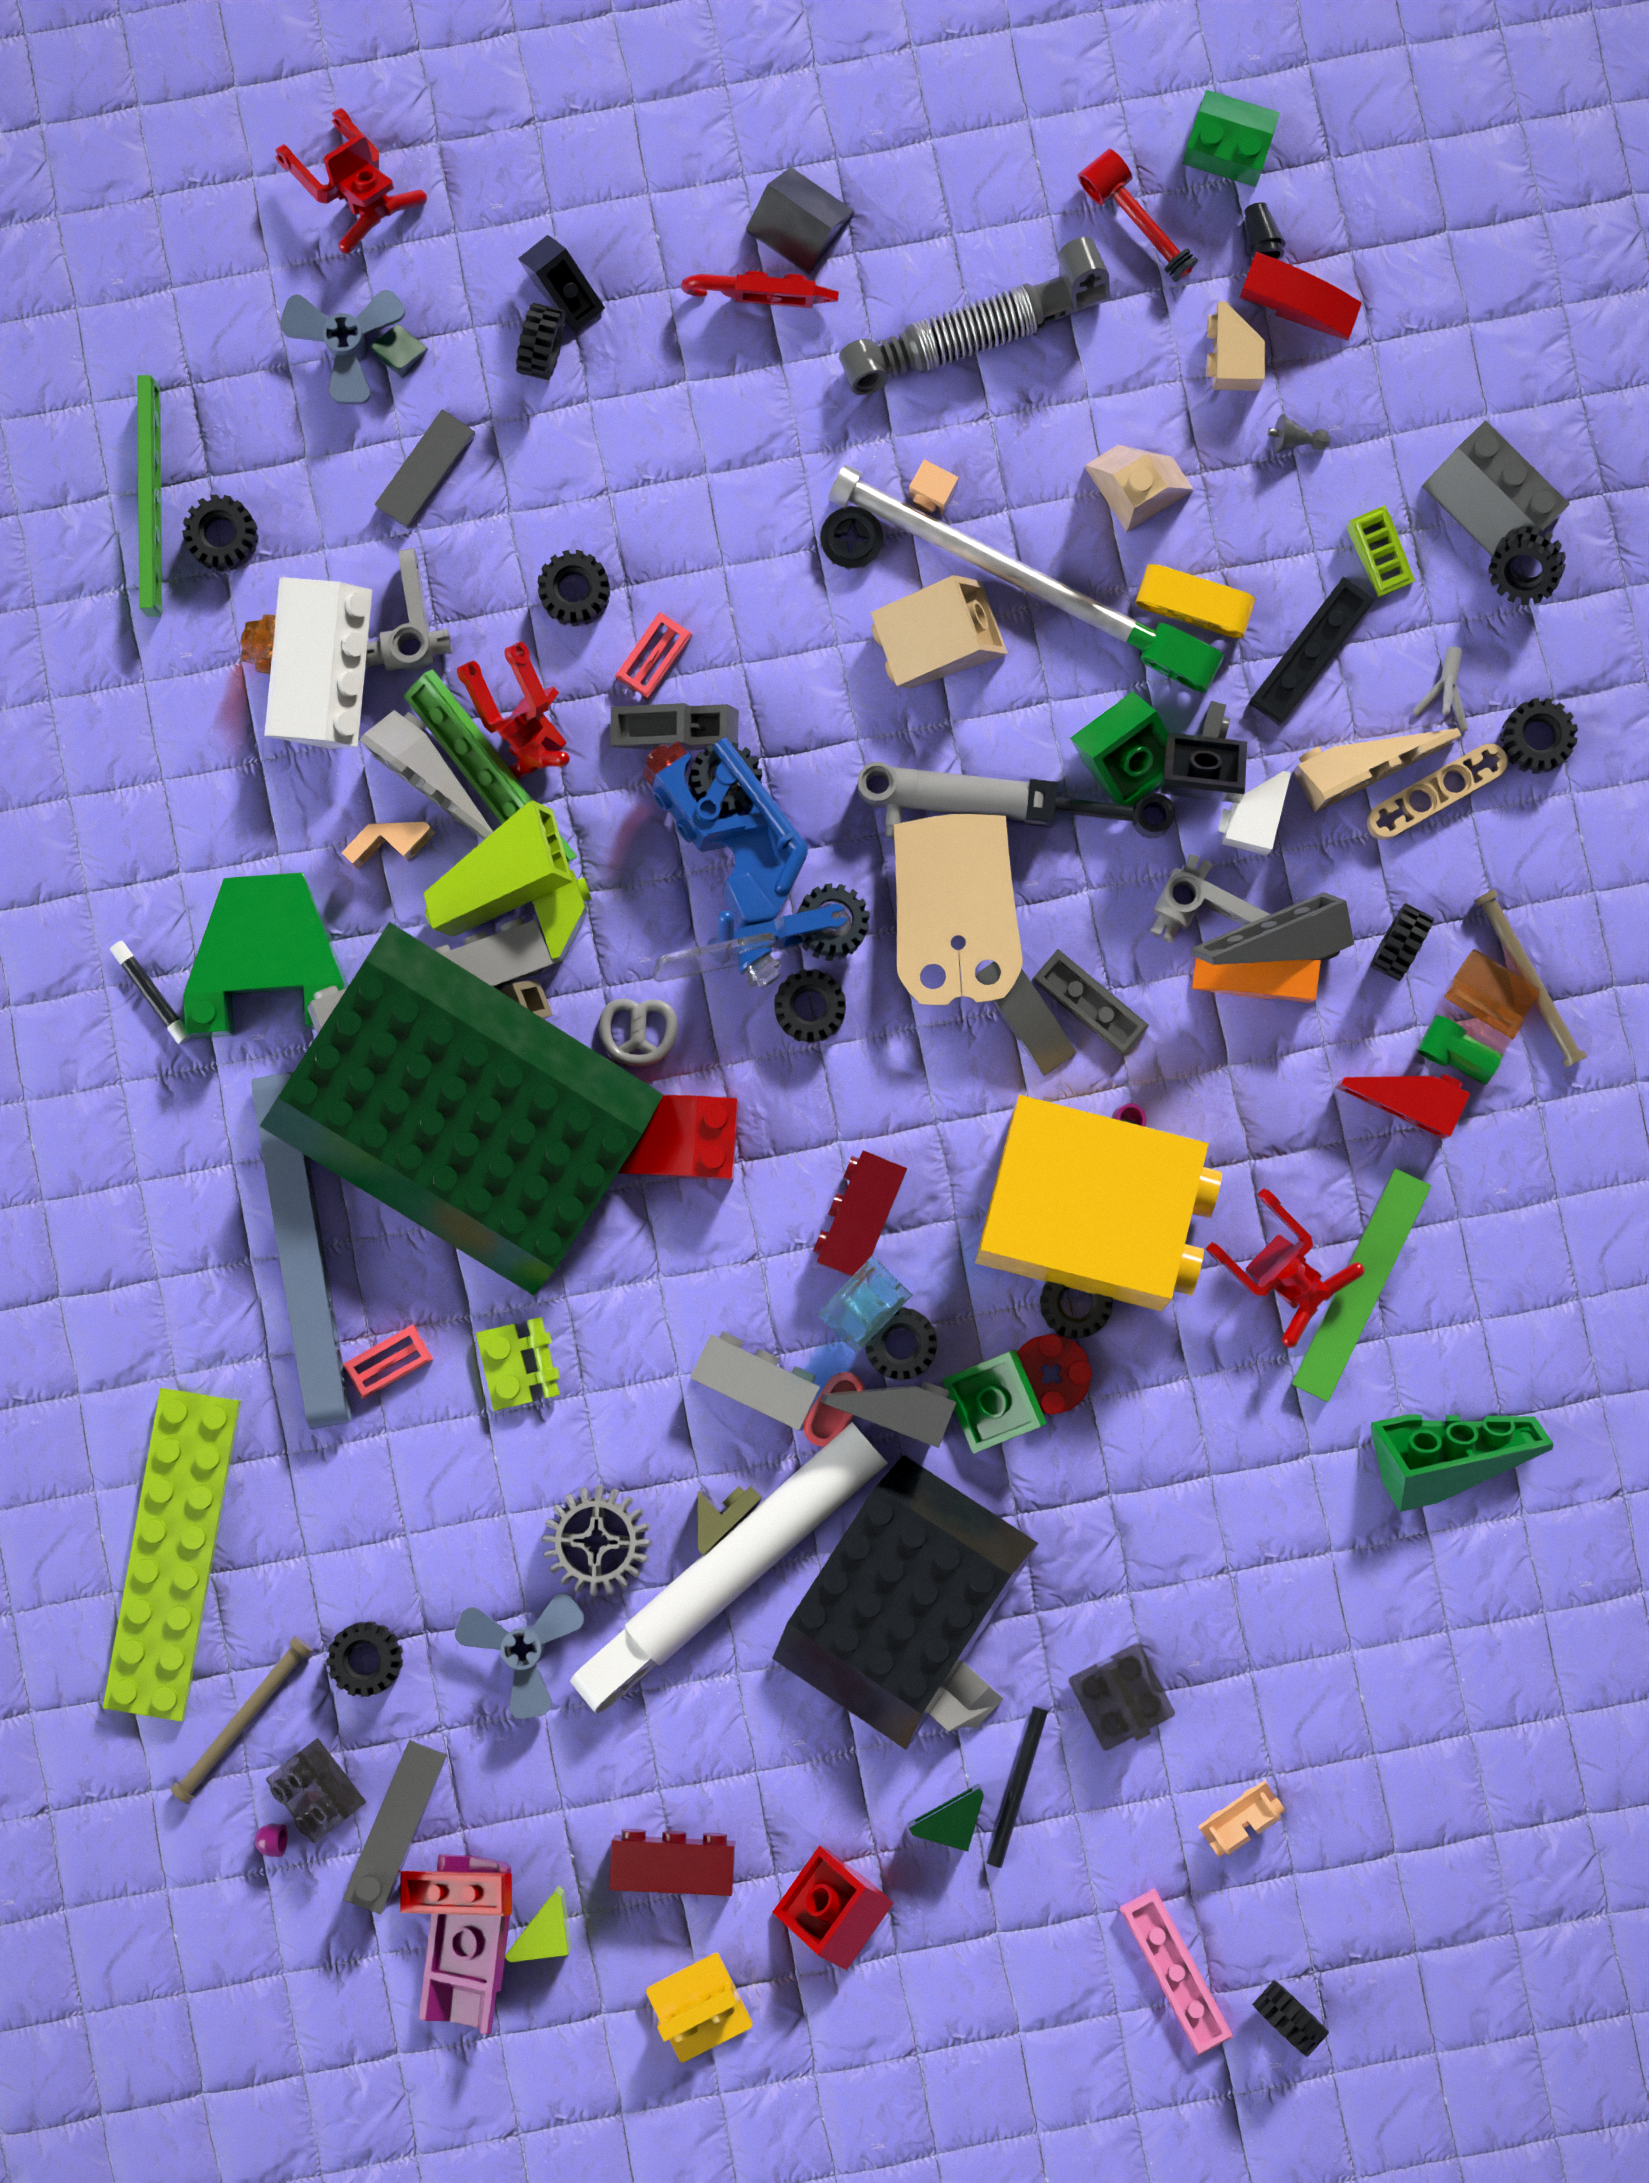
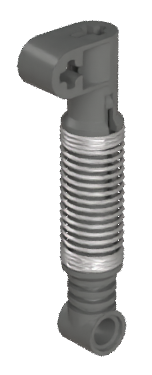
M1089 237L1077 238L1062 247L1058 255L1059 277L1034 286L1028 283L1015 286V288H1009V295L1005 290H1003L1002 296L996 293V299L990 295L989 301L983 297L982 303L980 300H976V306L972 302H970L969 308L964 304L963 311L960 307L956 308V313L950 309V316L944 311L943 318L940 314L936 315L937 320L931 316L930 324L925 318L923 321H916L905 327L904 331L899 334V339L894 335L889 337V343L886 339L880 340L881 346H878L877 342L869 339L856 340L848 344L839 353V360L853 393L857 395L872 394L885 386L889 379L888 374H891L892 378L898 376V370L901 374L907 373V367L911 371H930V369L938 368L939 363L945 366L946 361L952 363V360L958 361L959 357L964 359L966 355L971 356L972 352L978 354L979 350L984 352L985 348L991 349L992 345L994 347H997L999 343L1004 345L1005 340L1011 342L1012 339L1017 340L1018 336L1021 338L1025 335L1029 336L1033 332L1037 333V331L1043 330L1045 323L1110 301L1109 273L1094 240Z

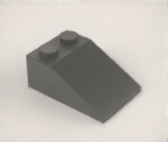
M923 1381L921 1388L906 1385L822 1394L820 1402L937 1448L940 1447L956 1405L955 1401L947 1399L949 1390Z

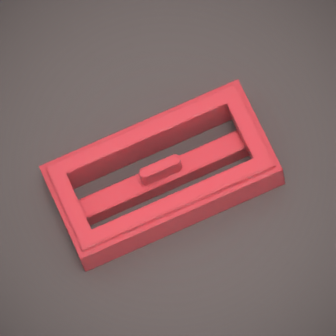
M659 612L616 673L615 678L649 700L692 638V633ZM665 625L668 627L635 677H630L628 674L661 626ZM676 633L680 635L647 685H642V681Z
M411 1325L344 1363L343 1366L361 1398L365 1399L434 1359L427 1350L426 1344L420 1337L416 1326ZM411 1337L413 1341L411 1345L362 1373H357L355 1367L404 1339ZM417 1350L420 1353L421 1357L372 1385L365 1387L363 1381Z

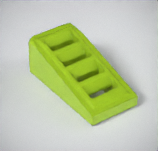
M1386 505L1349 521L1346 529L1378 598L1415 582ZM1378 523L1380 530L1365 536L1363 529ZM1385 538L1386 545L1372 551L1370 550V544ZM1390 553L1392 554L1393 560L1376 566L1374 560ZM1398 567L1401 574L1382 582L1381 574Z

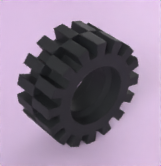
M537 303L530 305L526 314V321H524L522 326L523 332L520 334L519 339L520 345L517 350L518 357L516 359L517 373L550 380L554 373V368H556L557 357L561 350L560 345L563 341L562 334L565 329L564 322L566 319L564 310Z
M215 494L210 495L211 500L206 501L204 498L198 500L200 506L196 509L191 506L188 510L191 514L190 518L185 517L183 525L186 527V530H182L183 538L187 542L186 546L198 562H201L209 569L215 567L217 571H224V567H229L230 570L237 569L236 564L240 561L243 565L249 560L246 556L249 553L254 554L256 550L254 542H258L259 538L256 529H258L256 522L249 511L240 501H233L231 496L224 495L223 499ZM218 519L228 520L235 527L233 540L223 547H215L209 544L206 538L208 526Z
M1527 526L1520 527L1517 534L1513 529L1507 533L1505 538H1501L1489 565V574H1492L1491 584L1492 586L1500 584L1496 591L1500 596L1507 591L1510 593L1508 601L1514 603L1516 597H1521L1520 605H1528L1530 598L1533 599L1534 604L1542 601L1543 596L1548 599L1554 589L1556 590L1565 570L1566 564L1563 563L1566 555L1565 551L1559 552L1562 547L1559 540L1553 544L1550 542L1553 534L1547 531L1545 536L1542 537L1539 535L1541 528L1534 527L1532 532L1528 533ZM1518 555L1532 556L1541 563L1542 572L1535 577L1524 576L1514 569L1513 559Z
M569 550L562 551L563 556L557 557L555 554L550 558L551 563L549 565L545 563L541 568L543 573L541 576H538L537 581L540 600L548 615L552 619H558L559 623L566 625V622L572 624V627L579 626L580 622H585L587 625L592 623L591 618L594 616L599 618L603 614V607L607 608L609 603L608 596L610 595L608 576L603 565L600 562L598 563L591 554L586 556L580 550H576V554H570ZM578 574L588 581L589 592L583 600L568 602L560 596L559 585L568 575Z
M1534 698L1528 703L1525 701L1504 722L1502 726L1504 731L1500 734V741H1504L1505 744L1502 749L1509 753L1511 758L1508 761L1512 765L1515 763L1520 765L1519 770L1525 772L1529 769L1532 770V774H1539L1541 771L1546 773L1562 764L1573 752L1572 748L1576 745L1578 737H1574L1578 731L1577 724L1572 725L1571 720L1574 716L1571 712L1566 714L1563 711L1565 706L1560 702L1554 705L1552 704L1553 699L1546 698L1544 701H1539V698ZM1539 721L1551 728L1554 739L1550 748L1535 750L1526 743L1524 732L1528 724Z
M1404 903L1397 916L1393 919L1385 937L1382 939L1370 966L1400 981L1416 958V954L1420 951L1422 943L1431 929L1434 918Z
M803 969L799 970V973L790 974L786 981L780 984L778 992L775 994L774 1010L778 1024L787 1035L792 1036L794 1040L799 1042L814 1043V1041H824L832 1034L834 1035L838 1031L845 1018L846 999L842 987L838 981L836 982L833 979V976L828 973L824 974L817 969H813V971ZM814 991L824 998L826 1009L819 1019L805 1021L796 1014L794 1009L795 1001L803 992Z
M1050 1281L1044 1284L1039 1302L1041 1306L1040 1311L1046 1324L1057 1334L1072 1339L1085 1338L1097 1333L1106 1325L1113 1310L1112 1297L1089 1293L1092 1299V1306L1088 1314L1082 1318H1071L1061 1308V1297L1068 1287Z
M898 1307L886 1310L873 1320L867 1330L865 1337L867 1357L871 1365L888 1378L896 1380L914 1378L927 1370L936 1356L937 1338L935 1329L926 1316L914 1309ZM906 1328L915 1335L917 1347L911 1357L899 1360L888 1354L885 1340L893 1329Z
M372 1621L355 1623L338 1633L328 1648L329 1658L326 1659L327 1666H330L331 1671L329 1676L331 1679L334 1678L338 1683L336 1686L340 1690L345 1689L348 1691L347 1694L361 1695V1697L376 1695L388 1688L400 1674L399 1670L403 1666V1659H401L402 1645H398V1637L395 1633L391 1634L388 1631V1627L377 1625L376 1622ZM361 1643L373 1645L380 1654L378 1669L369 1675L359 1674L352 1668L350 1663L351 1651L356 1645Z
M1275 1980L1252 2004L1284 2038L1306 2057L1329 2034V2031Z

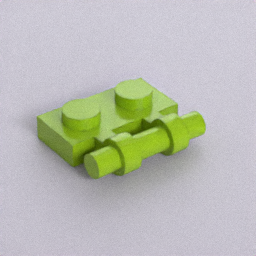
M542 1317L527 1320L530 1336L519 1339L515 1323L475 1333L493 1411L534 1402L531 1386L537 1384L542 1385L545 1399L560 1395L557 1379L561 1378L558 1367L553 1366L549 1344H552L550 1332H545ZM533 1348L538 1371L527 1374L522 1351Z

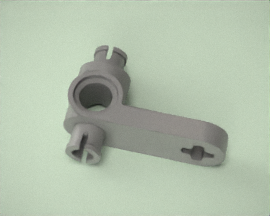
M415 548L398 551L409 623L402 624L391 631L380 632V641L367 643L366 668L385 664L387 672L399 669L417 671L429 664H434V655L453 653L448 628L430 632L418 557ZM410 639L419 640L421 647L416 654L408 656L401 653L402 646L406 641Z
M1190 854L1183 870L1174 868L1152 910L1158 918L1149 932L1159 937L1162 930L1166 928L1162 940L1173 943L1179 928H1189L1201 904L1242 926L1270 914L1205 881L1213 865L1204 859L1199 869H1196V865L1201 857ZM1177 886L1188 887L1193 893V902L1187 905L1179 904L1173 898V889Z

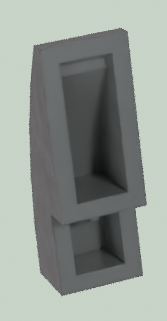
M685 703L611 707L610 746L654 750H705V747L710 744L714 746L724 737L731 744L732 742L738 743L739 710L728 704L689 706Z
M992 962L976 974L977 980L984 985L994 984L1000 978V966L996 962ZM1021 968L1014 986L1005 998L992 1000V1002L997 1007L998 1013L1043 1076H1045L1077 1052Z

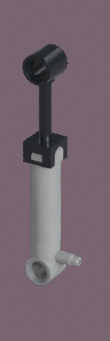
M872 762L866 765L860 771L858 777V794L861 800L874 808L887 806L885 836L894 839L893 825L901 823L903 808L957 814L1006 816V819L1024 821L1025 825L1052 827L1055 813L1132 821L1135 830L1141 836L1149 839L1164 835L1175 817L1173 803L1165 795L1159 793H1151L1142 797L1139 802H1135L1134 806L1057 797L1058 782L1030 779V782L890 767L882 762ZM874 776H880L887 780L889 786L885 792L875 794L868 790L866 786L867 781ZM1148 807L1158 808L1164 816V821L1159 825L1149 824L1143 817L1144 809Z

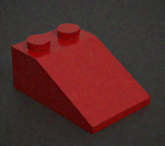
M663 1095L645 1131L617 1174L734 1181L739 1109L738 1098Z

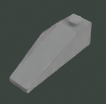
M393 710L361 737L360 742L371 756L480 838L485 840L493 833L426 733L423 732L427 726L414 715L407 712L403 717Z

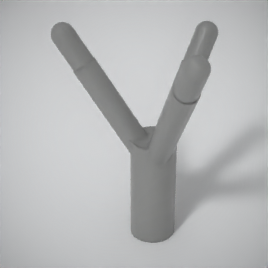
M1451 646L1447 647L1441 679L1415 707L1413 715L1419 716L1444 688L1442 713L1444 715L1450 713L1452 701L1460 730L1466 732L1468 726L1456 684L1462 649Z

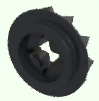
M848 506L846 509L840 508L830 514L822 526L820 533L822 550L832 564H837L847 570L859 567L864 568L868 563L877 558L883 544L882 527L877 518L863 508ZM852 523H855L857 536L863 538V541L856 542L855 547L852 548V553H848L846 541L840 540L838 537L848 535Z

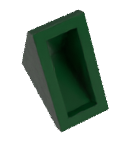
M974 1785L910 1821L908 1828L911 1834L968 1852L984 1797L980 1785Z

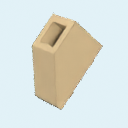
M1218 301L1214 315L1208 314L1207 339H1214L1213 353L1207 354L1206 375L1207 377H1213V390L1260 391L1265 380V340L1226 301Z

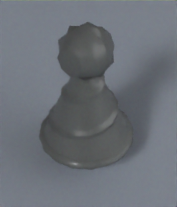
M1285 414L1279 416L1275 429H1268V436L1273 437V450L1275 453L1305 444H1311L1314 449L1319 451L1324 450L1330 444L1331 436L1328 434V431L1317 429L1311 434L1306 428L1287 418Z

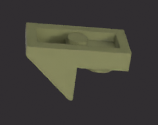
M752 1485L746 1491L738 1486L722 1502L728 1508L723 1513L701 1491L698 1492V1550L703 1555L762 1498Z

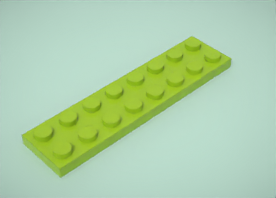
M160 1388L103 1709L181 1722L186 1718L242 1403L240 1400Z

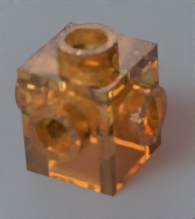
M266 614L262 615V620L246 622L245 629L241 635L242 651L240 661L254 664L255 671L264 674H270L276 615Z

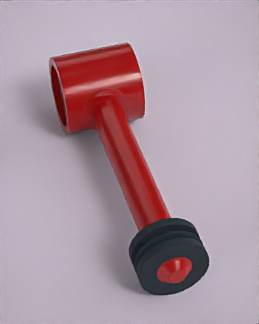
M1108 148L1078 173L1077 176L1081 186L1093 201L1103 205L1107 200L1113 198L1169 262L1164 270L1167 273L1171 272L1169 276L1173 275L1172 279L1174 282L1183 276H1188L1192 272V268L1197 264L1198 259L1196 257L1192 258L1193 254L1189 255L1191 251L1188 248L1180 252L1125 188L1133 179L1129 167L1118 153Z

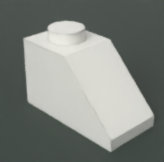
M1282 771L1245 793L1240 803H1232L1230 810L1223 808L1217 832L1224 833L1221 844L1263 855H1268L1271 852L1291 775L1290 772Z

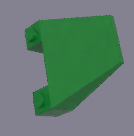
M303 872L223 879L183 993L185 1033L194 1039L234 1036L233 994L304 989L306 1026L316 1030L307 1009L310 1002L315 1000L314 994L331 986H337L338 991L349 986Z

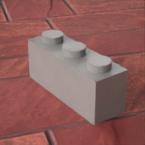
M724 1331L721 1332L719 1338L711 1334L690 1378L799 1431L820 1389V1386L813 1383L816 1376L797 1366H794L792 1372L777 1366L780 1358L759 1348L756 1354L753 1355L741 1349L743 1340Z

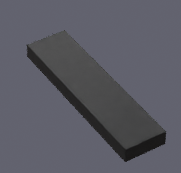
M1343 576L1251 698L1249 704L1278 726H1281L1375 599Z

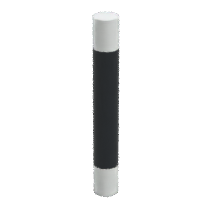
M123 940L115 943L109 950L176 1042L181 1045L189 1040L191 1037L185 1033V1025Z

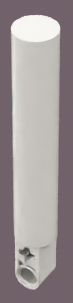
M853 1422L850 1423L715 1543L704 1555L697 1559L624 1624L626 1628L572 1676L570 1683L596 1714L606 1710L657 1664L659 1666L663 1665L883 1469L888 1462Z

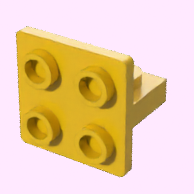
M717 1952L648 1986L646 1989V1994L659 2018L657 2025L659 2033L664 2042L670 2041L679 2061L682 2063L750 2029L753 2025L750 2015Z

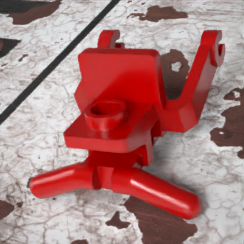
M339 108L332 112L334 117L332 122L336 129L349 141L327 154L323 159L329 178L328 184L322 185L285 144L275 149L278 154L275 158L280 166L288 170L317 202L328 204L336 198L340 201L344 199L349 203L350 210L354 215L360 214L361 217L339 241V250L344 254H349L367 233L381 222L382 218L391 216L400 210L424 205L427 201V195L423 190H415L390 197L387 196L386 193L393 190L394 185L389 177L379 171V150L352 123L347 112Z
M522 641L505 648L504 651L505 658L511 665L525 696L512 714L506 718L501 717L482 676L479 664L473 660L457 668L458 678L465 684L484 728L491 733L497 731L504 740L510 743L511 746L508 750L512 755H516L518 761L510 765L509 769L517 779L536 771L537 768L565 767L570 761L568 753L559 751L564 748L566 741L543 714L548 710L559 692L554 686L543 690L529 659V650Z
M1263 1188L1257 1194L1258 1198L1298 1237V1242L1294 1245L1283 1236L1277 1235L1253 1259L1245 1270L1259 1282L1258 1284L1216 1243L1211 1242L1205 1250L1217 1262L1224 1265L1251 1293L1266 1296L1274 1289L1290 1307L1296 1309L1299 1306L1282 1336V1344L1287 1348H1293L1297 1345L1310 1319L1318 1311L1317 1307L1324 1300L1327 1302L1336 1292L1362 1277L1365 1268L1361 1263L1354 1262L1322 1282L1320 1280L1321 1274L1309 1266L1304 1258L1313 1247L1312 1236L1280 1205L1281 1202L1273 1193Z

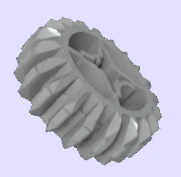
M596 1486L595 1498L590 1499L588 1489L583 1487L579 1490L581 1502L578 1503L572 1494H567L565 1501L570 1507L568 1510L558 1504L553 1507V1511L561 1519L560 1521L546 1519L545 1525L556 1529L555 1535H543L542 1541L546 1543L554 1542L555 1549H549L543 1555L544 1558H551L557 1555L559 1562L552 1565L550 1571L555 1573L562 1567L567 1571L560 1581L563 1585L569 1583L572 1577L578 1579L574 1589L575 1592H582L585 1582L591 1583V1596L598 1595L599 1583H604L607 1594L614 1593L612 1580L617 1579L618 1583L625 1588L629 1585V1581L624 1575L626 1571L635 1577L641 1574L640 1569L633 1562L637 1560L646 1563L649 1559L646 1554L638 1552L639 1547H650L652 1545L651 1539H639V1533L649 1530L650 1525L649 1523L636 1525L635 1519L641 1517L644 1511L642 1508H639L630 1514L626 1510L633 1502V1498L630 1496L625 1498L621 1505L616 1502L619 1496L618 1489H612L609 1498L604 1499L603 1486ZM592 1507L590 1525L585 1532L565 1533L568 1523L575 1514L582 1509ZM605 1508L616 1513L624 1521L629 1536L614 1534L608 1530L605 1522L606 1516H604ZM598 1520V1530L603 1532L601 1536L606 1535L607 1540H616L618 1543L609 1542L602 1545L597 1553L596 1561V1551L591 1549L593 1545L588 1546L587 1541H578L577 1539H585L592 1536L597 1528ZM565 1545L579 1547L588 1555L589 1573L578 1568L570 1560ZM629 1548L624 1562L617 1569L601 1574L603 1559L607 1550Z

